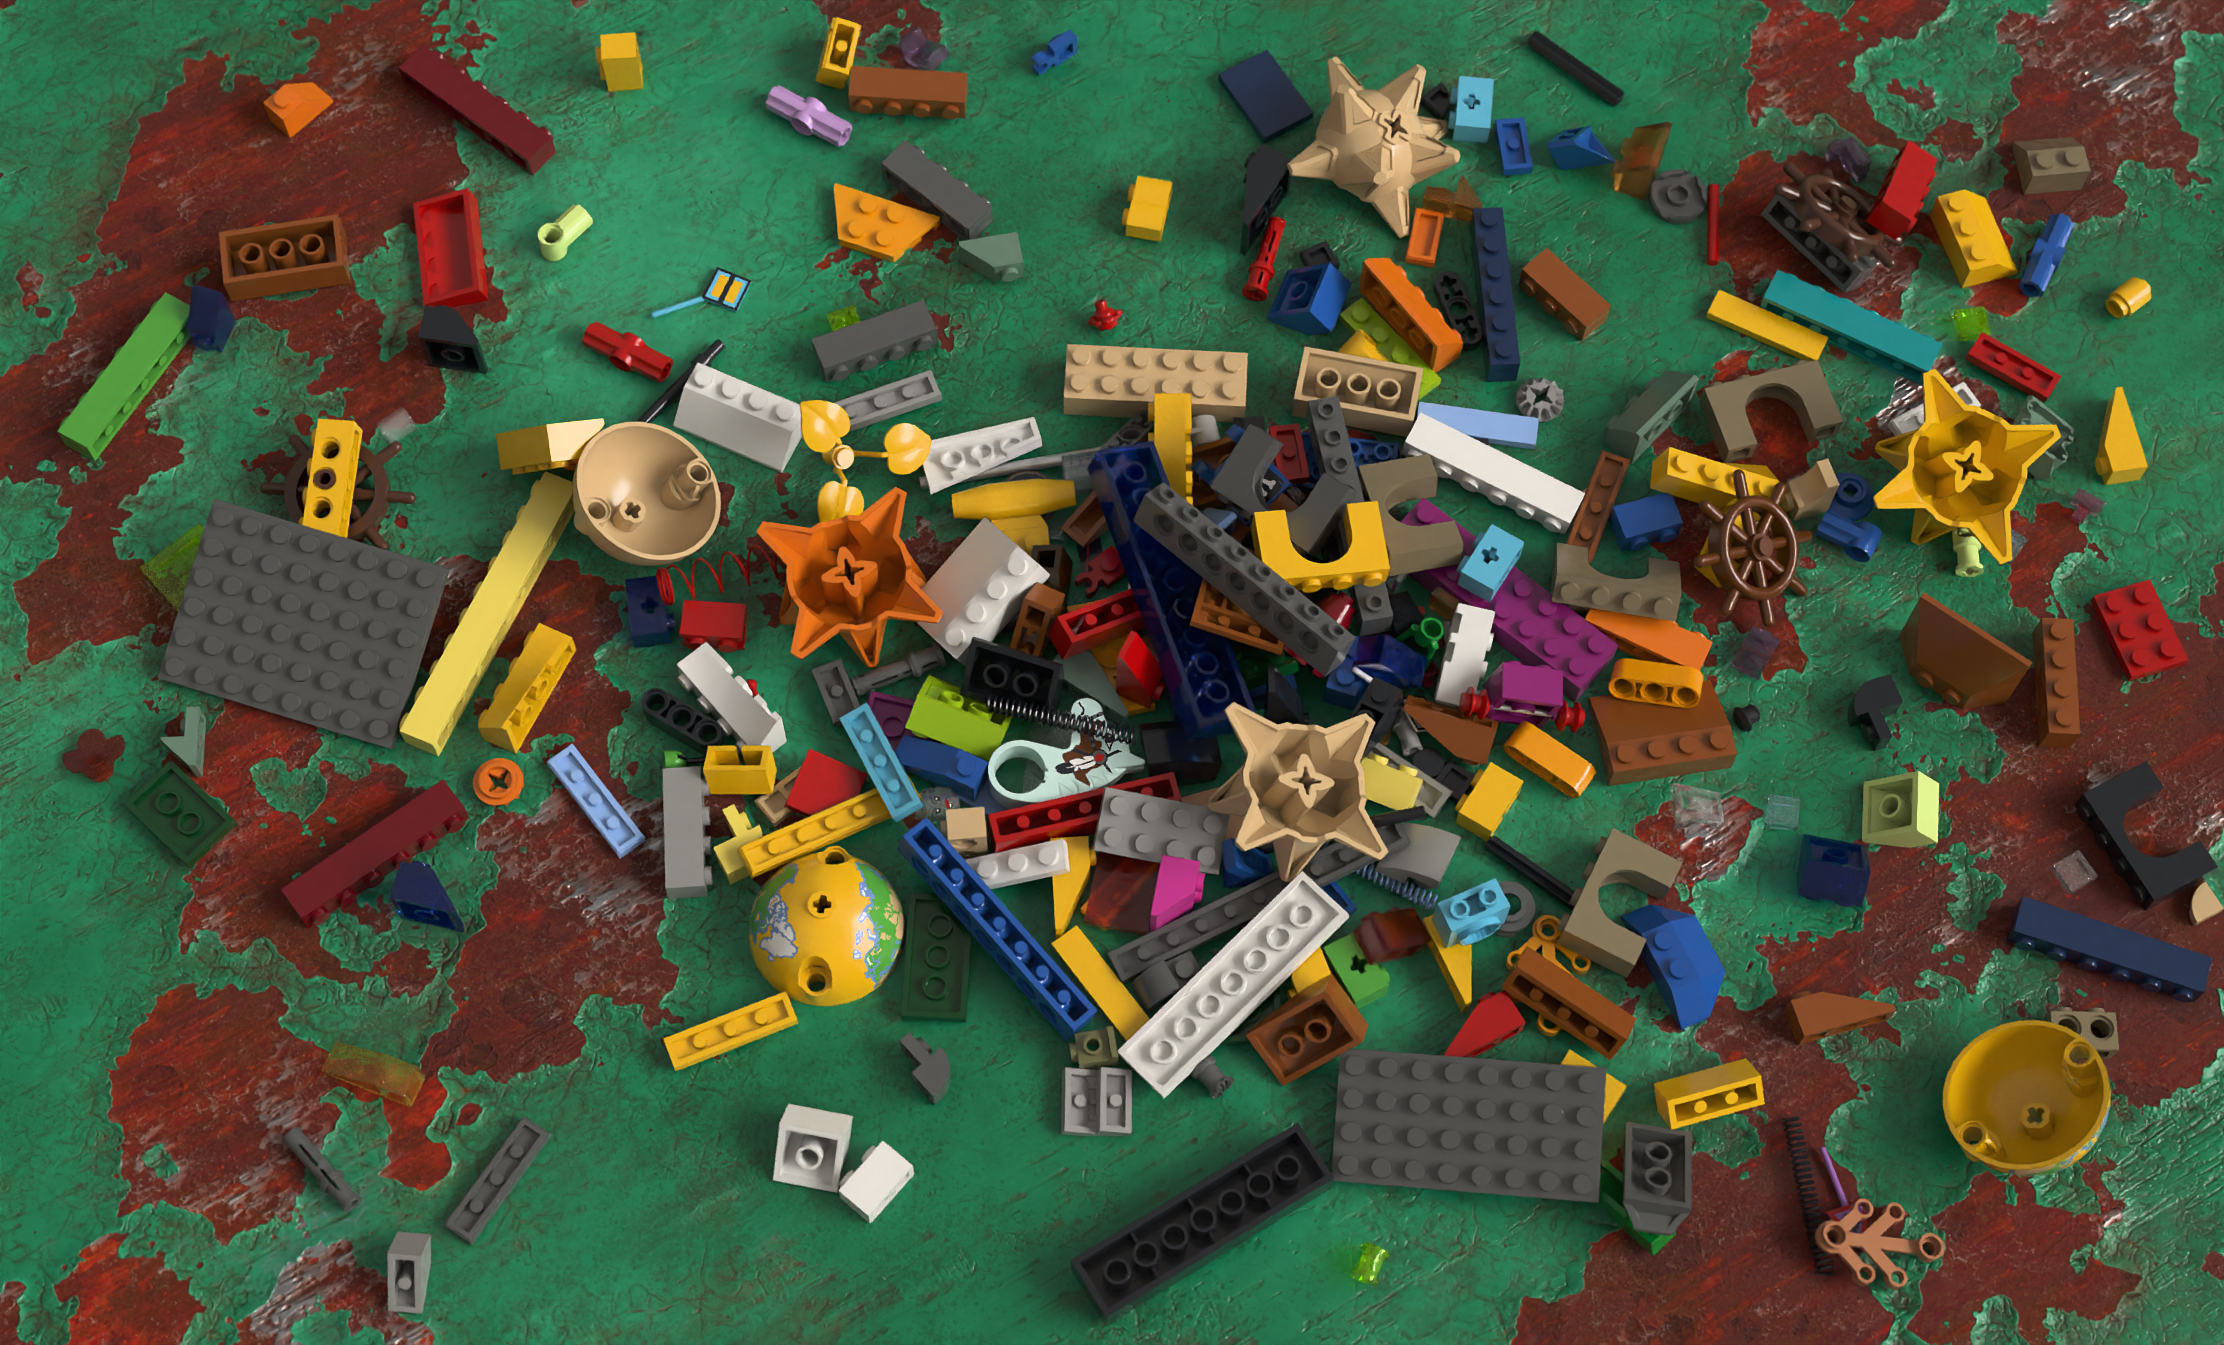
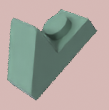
M199 706L186 707L185 718H182L180 722L182 736L160 737L159 739L164 747L196 777H203L206 717Z

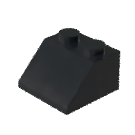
M444 305L436 307L426 306L418 340L428 366L487 374L488 367L479 340L458 312Z

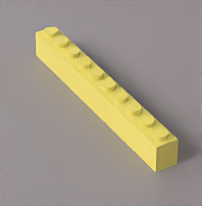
M545 471L542 478L536 480L533 484L528 503L522 505L516 517L517 522L512 531L509 530L505 534L502 541V549L498 556H494L488 566V574L484 581H480L477 584L473 593V601L469 608L465 607L461 612L459 625L455 633H451L447 637L441 658L433 662L428 681L425 686H421L415 695L414 706L410 713H405L401 719L399 729L405 743L439 757L575 512L573 482Z

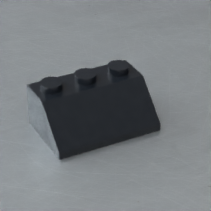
M973 637L960 695L987 703L988 696L991 695V705H993L994 697L997 695L999 697L997 707H999L1000 698L1004 697V709L1005 702L1009 698L1010 706L1008 710L1011 709V703L1015 699L1016 707L1014 712H1016L1018 702H1022L1020 714H1022L1024 703L1027 702L1026 716H1028L1029 707L1033 703L1032 718H1034L1036 706H1040L1037 719H1040L1041 709L1045 706L1046 712L1043 721H1046L1047 710L1051 708L1050 721L1054 710L1059 709L1064 688L1063 664Z

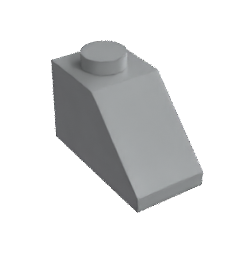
M397 1232L387 1252L388 1311L422 1314L431 1266V1234Z

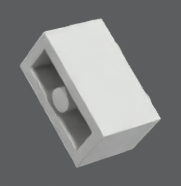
M884 1141L878 1147L871 1146L861 1159L862 1165L855 1172L850 1170L839 1183L841 1187L839 1189L840 1198L870 1224L914 1175L913 1165Z

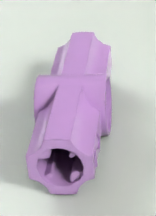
M780 85L773 87L765 103L766 109L789 120L791 125L801 134L810 136L813 133L837 147L845 145L852 131L851 123L828 112L824 104L816 98L808 96L804 99Z

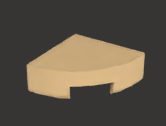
M2206 882L2195 890L2190 901L2189 916L2194 926L2220 913L2224 909Z

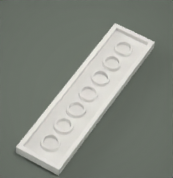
M1302 871L1117 1051L1119 1056L1164 1099L1349 918L1348 913Z

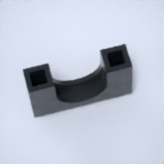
M2146 761L2086 791L2074 804L2078 817L2083 823H2087L2094 833L2096 844L2100 849L2106 851L2112 860L2114 871L2124 878L2130 887L2132 898L2141 904L2145 911L2208 879L2218 868L2201 841L2167 857L2148 856L2138 851L2129 842L2124 830L2125 814L2155 799L2164 788Z

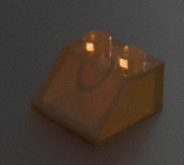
M1663 122L1637 127L1634 129L1631 139L1625 137L1620 150V154L1624 156L1622 161L1616 160L1617 163L1614 164L1610 177L1615 178L1612 190L1643 201L1646 200L1663 158L1673 123Z

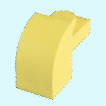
M734 804L723 809L725 821L734 838L713 847L716 859L730 885L749 876L737 852L738 847L763 837L760 825L752 828L745 812L739 814Z

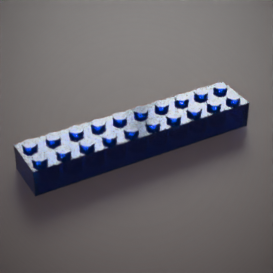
M1153 441L1096 450L1087 470L1187 741L1234 733L1224 710L1233 702L1256 713L1229 639L1189 625L1203 577L1133 521L1145 494L1163 482L1171 488Z

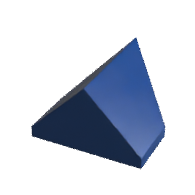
M1591 126L1562 130L1547 142L1548 150L1561 170L1617 163L1594 135Z

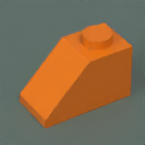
M308 82L285 84L263 103L270 121L291 138L331 105L333 99L316 84Z

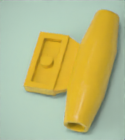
M1036 478L991 483L952 494L955 519L983 520L986 517L1030 557H1032L1033 545H1050L1048 526L1041 515L1076 505L1074 480Z

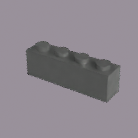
M904 140L881 162L882 178L927 213L939 216L941 223L961 239H976L993 222L990 201L986 197L978 196L971 191L962 179H955L941 163H934L926 157L924 151L918 146H912Z
M924 300L811 339L814 356L826 383L833 380H843L850 374L861 370H871L878 364L889 360L897 361L906 354L917 350L925 351L938 343L937 328Z

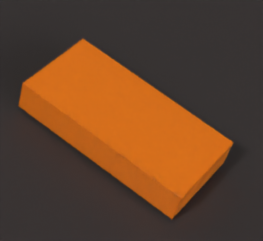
M1416 208L1405 263L1434 268L1445 213Z

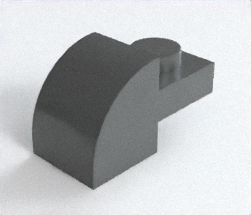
M1190 950L1170 961L1165 962L1163 959L1152 965L1133 981L1131 987L1148 1014L1164 1006L1201 968Z
M909 1032L900 1040L901 1051L917 1067L912 1072L913 1083L935 1105L944 1097L949 1088L950 1068L948 1057L942 1047L930 1055L932 1049L921 1037L915 1039Z

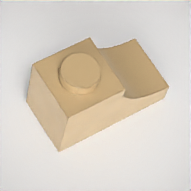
M1828 458L1817 461L1804 475L1787 482V490L1781 502L1784 510L1790 513L1793 521L1821 514L1829 509L1840 484Z

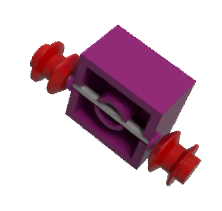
M1519 661L1502 662L1482 685V690L1479 694H1475L1473 687H1469L1466 692H1462L1459 700V710L1463 711L1465 718H1469L1472 713H1476L1478 720H1483L1486 717L1499 721V723L1519 725L1522 721H1526L1537 728H1542L1551 720L1554 721L1558 731H1562L1565 726H1569L1571 733H1575L1578 728H1581L1585 721V710L1581 709L1579 702H1575L1572 707H1568L1566 700H1563V671L1554 670L1548 665L1533 667L1522 665Z

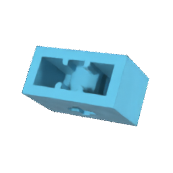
M1459 76L1457 87L1451 88L1450 104L1455 105V112L1450 111L1448 129H1453L1452 141L1487 144L1491 124L1494 79Z
M1491 524L1486 533L1481 531L1472 546L1475 550L1471 557L1465 555L1457 568V572L1460 573L1458 585L1490 603L1519 559L1524 541Z

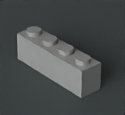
M701 766L662 769L665 888L669 899L707 897V886L713 885L712 866H707L706 855H712L711 836H706L705 826L711 825L710 806H705L704 796H710L709 787L703 776Z

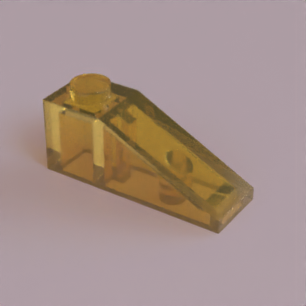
M337 1041L321 1070L325 1074L409 1107H412L425 1080V1076L418 1066L390 1055Z

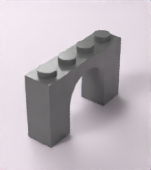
M1249 424L1210 486L1219 492L1216 498L1231 507L1234 503L1243 508L1241 514L1251 521L1254 512L1273 511L1264 499L1262 484L1266 471L1280 451L1283 443L1259 427ZM1323 473L1307 500L1298 509L1286 513L1290 540L1294 549L1303 556L1307 552L1318 556L1344 515L1346 505L1353 501L1358 492L1335 477Z

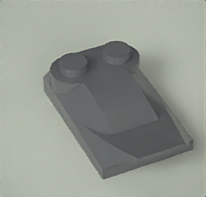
M1626 1122L1621 1149L1623 1157V1204L1636 1231L1671 1236L1692 1209V1132Z

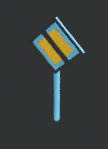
M717 267L702 296L651 313V316L655 318L703 301H708L737 312L752 281Z

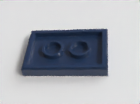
M1268 50L1220 73L1218 76L1219 82L1263 143L1313 118L1314 112Z

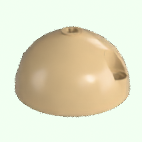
M624 422L612 425L600 431L589 441L575 467L573 476V503L576 513L574 525L581 533L588 535L591 541L601 550L619 561L645 567L674 563L697 551L709 540L715 531L721 510L720 491L715 474L704 456L689 441L668 428L646 422Z

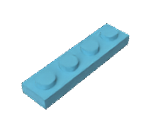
M865 703L839 718L895 822L897 823L924 807L870 706Z

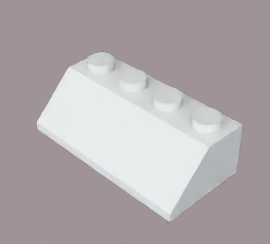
M697 363L683 388L673 424L675 429L780 473L783 472L802 437L799 404L701 363Z

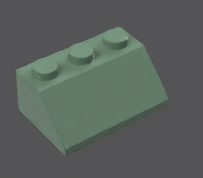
M1666 370L1659 378L1654 376L1646 384L1645 392L1640 397L1635 395L1625 406L1626 411L1620 417L1618 415L1613 416L1607 423L1604 443L1621 457L1629 459L1630 464H1632L1690 406L1699 377L1695 374Z

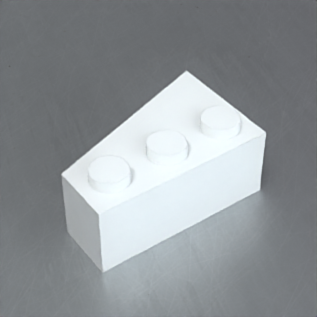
M1458 603L1449 625L1433 702L1459 709V700L1462 692H1466L1469 687H1473L1475 694L1481 692L1477 690L1479 679L1484 680L1488 662H1485L1484 658L1486 651H1490L1494 633L1490 632L1495 611Z

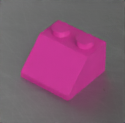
M1162 855L1151 909L1149 933L1192 913L1194 903H1201L1205 873H1199L1200 861Z

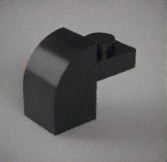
M1891 674L1864 683L1857 691L1848 709L1849 726L1853 727L1862 724L1861 732L1863 738L1867 743L1870 742L1873 751L1886 748L1892 734L1884 717L1895 714L1903 702Z

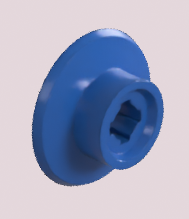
M1853 473L1835 474L1840 485L1828 510L1851 521L1865 518L1874 507L1873 497L1875 495L1870 484L1861 476ZM1845 490H1849L1854 496L1849 497Z

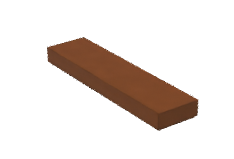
M1601 450L1566 542L1568 545L1587 547L1588 563L1590 566L1630 463L1629 459Z

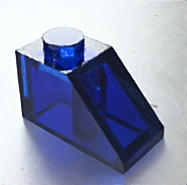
M194 285L191 294L187 331L194 345L205 351L212 349L222 352L236 324L234 316L223 293Z

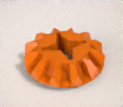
M495 758L486 761L477 769L474 775L473 788L475 794L482 803L490 804L494 808L497 805L508 806L514 799H519V794L522 788H524V777L520 767L515 762L505 758ZM490 776L497 780H501L504 777V782L508 789L497 787L494 790V784Z

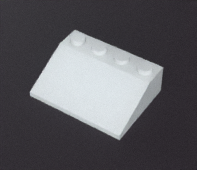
M984 517L922 588L925 594L943 612L940 621L937 624L917 623L954 658L966 666L972 638L977 637L992 642L1021 609L1024 597L1037 582L1043 584L1050 574Z

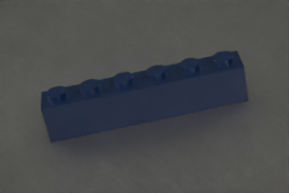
M1503 207L1473 208L1469 229L1479 320L1483 329L1482 347L1486 382L1516 381L1520 367V355Z
M2024 896L2014 907L2006 938L2007 942L2013 943L2018 949L2024 951L2035 950L2046 954L2049 959L2055 961L2066 960L2077 964L2080 969L2093 972L2097 970L2109 974V977L2116 981L2137 983L2144 990L2150 992L2161 991L2172 995L2174 999L2181 1002H2195L2204 994L2213 958Z

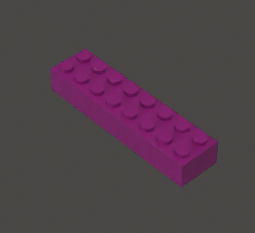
M1423 497L1403 518L1401 523L1411 526H1425L1453 521V519ZM1455 521L1463 541L1462 559L1465 555L1471 557L1475 550L1472 546L1477 537ZM1459 564L1406 573L1454 611L1458 603L1495 611L1490 632L1494 633L1493 640L1526 666L1548 665L1554 670L1563 671V694L1574 703L1610 664L1616 653L1618 644L1564 603L1551 602V594L1515 566H1513L1490 603L1458 585L1460 573L1457 572Z

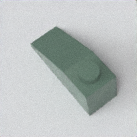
M1091 650L1064 660L1061 659L1058 653L1053 661L1063 664L1065 677L1063 691L1078 700L1090 698L1097 701L1102 707L1104 716L1119 726L1123 724L1125 729L1128 725L1129 712L1095 656L1092 655Z

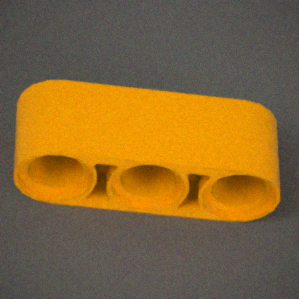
M1622 658L1614 664L1608 687L1610 693L1619 699L1691 708L1699 702L1704 678L1698 669L1689 666Z
M1522 721L1503 745V749L1508 756L1571 798H1579L1596 775L1595 768L1587 760L1526 721Z

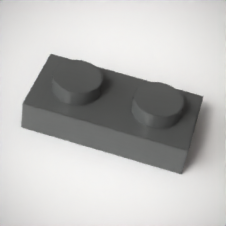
M841 659L811 669L834 728L843 725L839 718L860 707Z

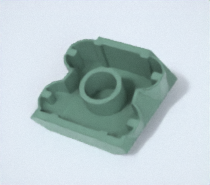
M2032 395L2027 397L2013 425H2057L2061 437L2027 468V471L2034 475L2033 480H2045L2050 478L2053 470L2066 462L2068 454L2065 448L2073 442L2074 428Z

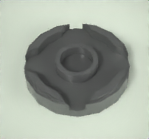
M1682 169L1668 170L1660 173L1651 184L1648 193L1649 206L1653 213L1661 220L1671 224H1687L1695 221L1703 213L1708 199L1707 189L1700 178L1696 175L1693 177L1688 174V171Z

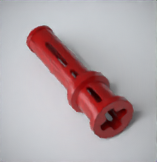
M1269 217L1256 261L1249 265L1248 273L1250 275L1247 283L1242 287V294L1251 301L1262 302L1267 299V286L1275 273L1273 262L1286 226L1285 220L1280 217Z

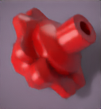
M1105 299L1096 301L1094 303L1096 312L1087 321L1088 325L1096 326L1099 331L1113 329L1114 326L1118 325L1117 319L1122 315V310L1108 307Z

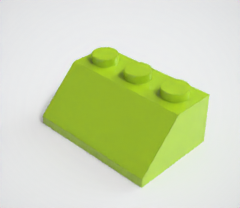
M928 675L917 695L905 728L912 730V733L920 738L927 739L930 737L940 741L943 745L959 748L985 761H990L992 754L1002 745L1012 716L1007 717L1006 714L1002 716L1000 713L995 714L994 711L989 713L987 703L960 695V687Z

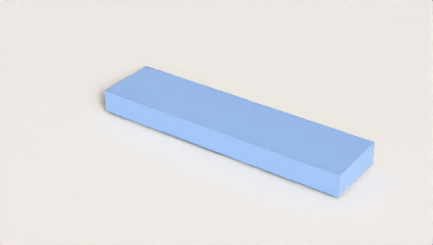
M1419 402L1417 418L1420 413H1423L1476 440L1488 439L1491 444L1535 449L1539 418Z
M573 744L546 761L549 768L619 859L646 841L637 826Z

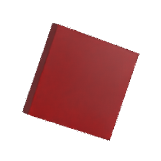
M809 748L784 807L806 817L812 816L858 796L867 773Z

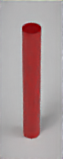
M1710 184L1708 185L1706 264L1716 266L1719 253V185Z

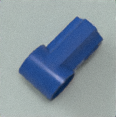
M1827 510L1815 535L1845 548L1844 551L1850 558L1859 562H1868L1882 537V531L1872 523L1864 521L1855 523Z

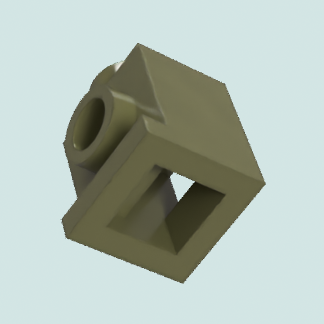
M1107 1026L1106 1029L1074 1033V1042L1069 1043L1071 1062H1078L1079 1069L1096 1070L1100 1067L1118 1066V1053L1113 1026ZM1087 1045H1099V1048L1095 1051H1090L1087 1048Z

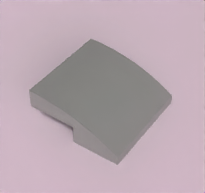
M1400 823L1410 840V845L1382 858L1375 871L1404 884L1407 878L1410 877L1437 889L1461 837L1430 826Z
M1065 1067L1062 1070L1061 1134L1078 1136H1126L1131 1134L1132 1070L1100 1067L1098 1070Z

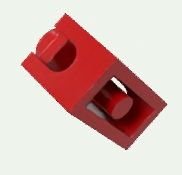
M684 600L680 626V637H683L682 645L691 650H696L707 642L712 648L726 653H732L736 650L745 651L749 618L746 604Z

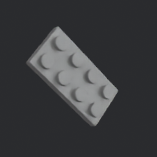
M1104 787L1092 850L1155 863H1161L1162 855L1200 861V872L1218 875L1223 853L1222 842L1225 841L1230 815L1212 812L1208 807Z

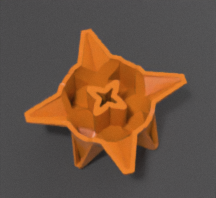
M894 487L860 515H846L827 522H819L811 528L765 521L761 523L756 533L787 566L786 583L779 619L783 625L796 624L790 651L791 655L798 659H803L839 633L865 666L872 668L878 665L886 622L888 620L898 619L935 624L940 621L943 612L922 590L923 586L927 583L926 577L899 537L907 492Z

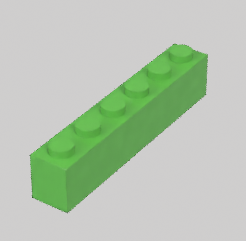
M166 292L160 300L153 303L149 314L142 323L135 326L132 336L124 346L118 348L114 359L108 367L98 374L94 385L80 397L78 405L73 412L62 420L57 432L66 446L94 461L97 460L202 323L194 307Z

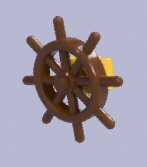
M1737 469L1732 474L1737 498L1728 501L1720 509L1706 499L1699 503V509L1712 520L1703 549L1700 555L1694 558L1693 563L1694 567L1718 588L1723 587L1727 591L1720 607L1721 614L1724 616L1730 615L1738 599L1747 602L1758 601L1763 625L1765 627H1772L1775 623L1771 598L1781 594L1787 587L1801 597L1805 596L1808 592L1807 587L1794 574L1798 564V544L1810 541L1812 539V532L1810 530L1795 532L1790 518L1780 507L1787 490V486L1783 482H1778L1774 486L1770 498L1756 495L1749 496L1745 473ZM1753 512L1761 516L1757 527L1755 526ZM1769 528H1771L1773 532V538H1769L1767 536ZM1775 549H1777V560L1771 556ZM1764 566L1773 573L1768 581L1766 580ZM1751 569L1755 587L1746 582Z

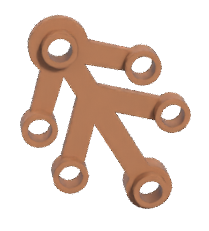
M1864 1198L1854 1202L1850 1207V1212L1839 1222L1829 1220L1818 1226L1815 1233L1818 1246L1828 1254H1838L1851 1268L1852 1279L1859 1286H1866L1875 1279V1270L1871 1265L1864 1264L1851 1247L1861 1248L1883 1272L1884 1283L1892 1290L1903 1287L1907 1282V1275L1903 1269L1896 1267L1883 1251L1913 1254L1926 1263L1937 1260L1944 1253L1943 1241L1933 1233L1924 1234L1917 1240L1881 1236L1891 1225L1899 1223L1905 1217L1903 1206L1896 1202L1884 1207L1882 1215L1862 1234L1849 1231L1858 1221H1864L1873 1214L1872 1203ZM1858 1205H1862L1865 1208V1215L1859 1212ZM1890 1209L1896 1211L1897 1218H1893L1890 1215ZM1827 1233L1834 1236L1835 1243L1829 1241ZM1922 1245H1926L1929 1248L1930 1255L1925 1253ZM1860 1270H1864L1867 1273V1280L1860 1276ZM1892 1274H1896L1899 1277V1284L1892 1280Z

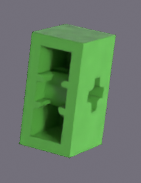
M1357 930L1323 947L1322 952L1330 972L1357 1009L1387 994L1390 977L1382 964L1377 965L1372 957L1374 951L1366 937L1361 938ZM1355 965L1357 969L1363 968V973L1360 974L1358 970L1352 971V966Z

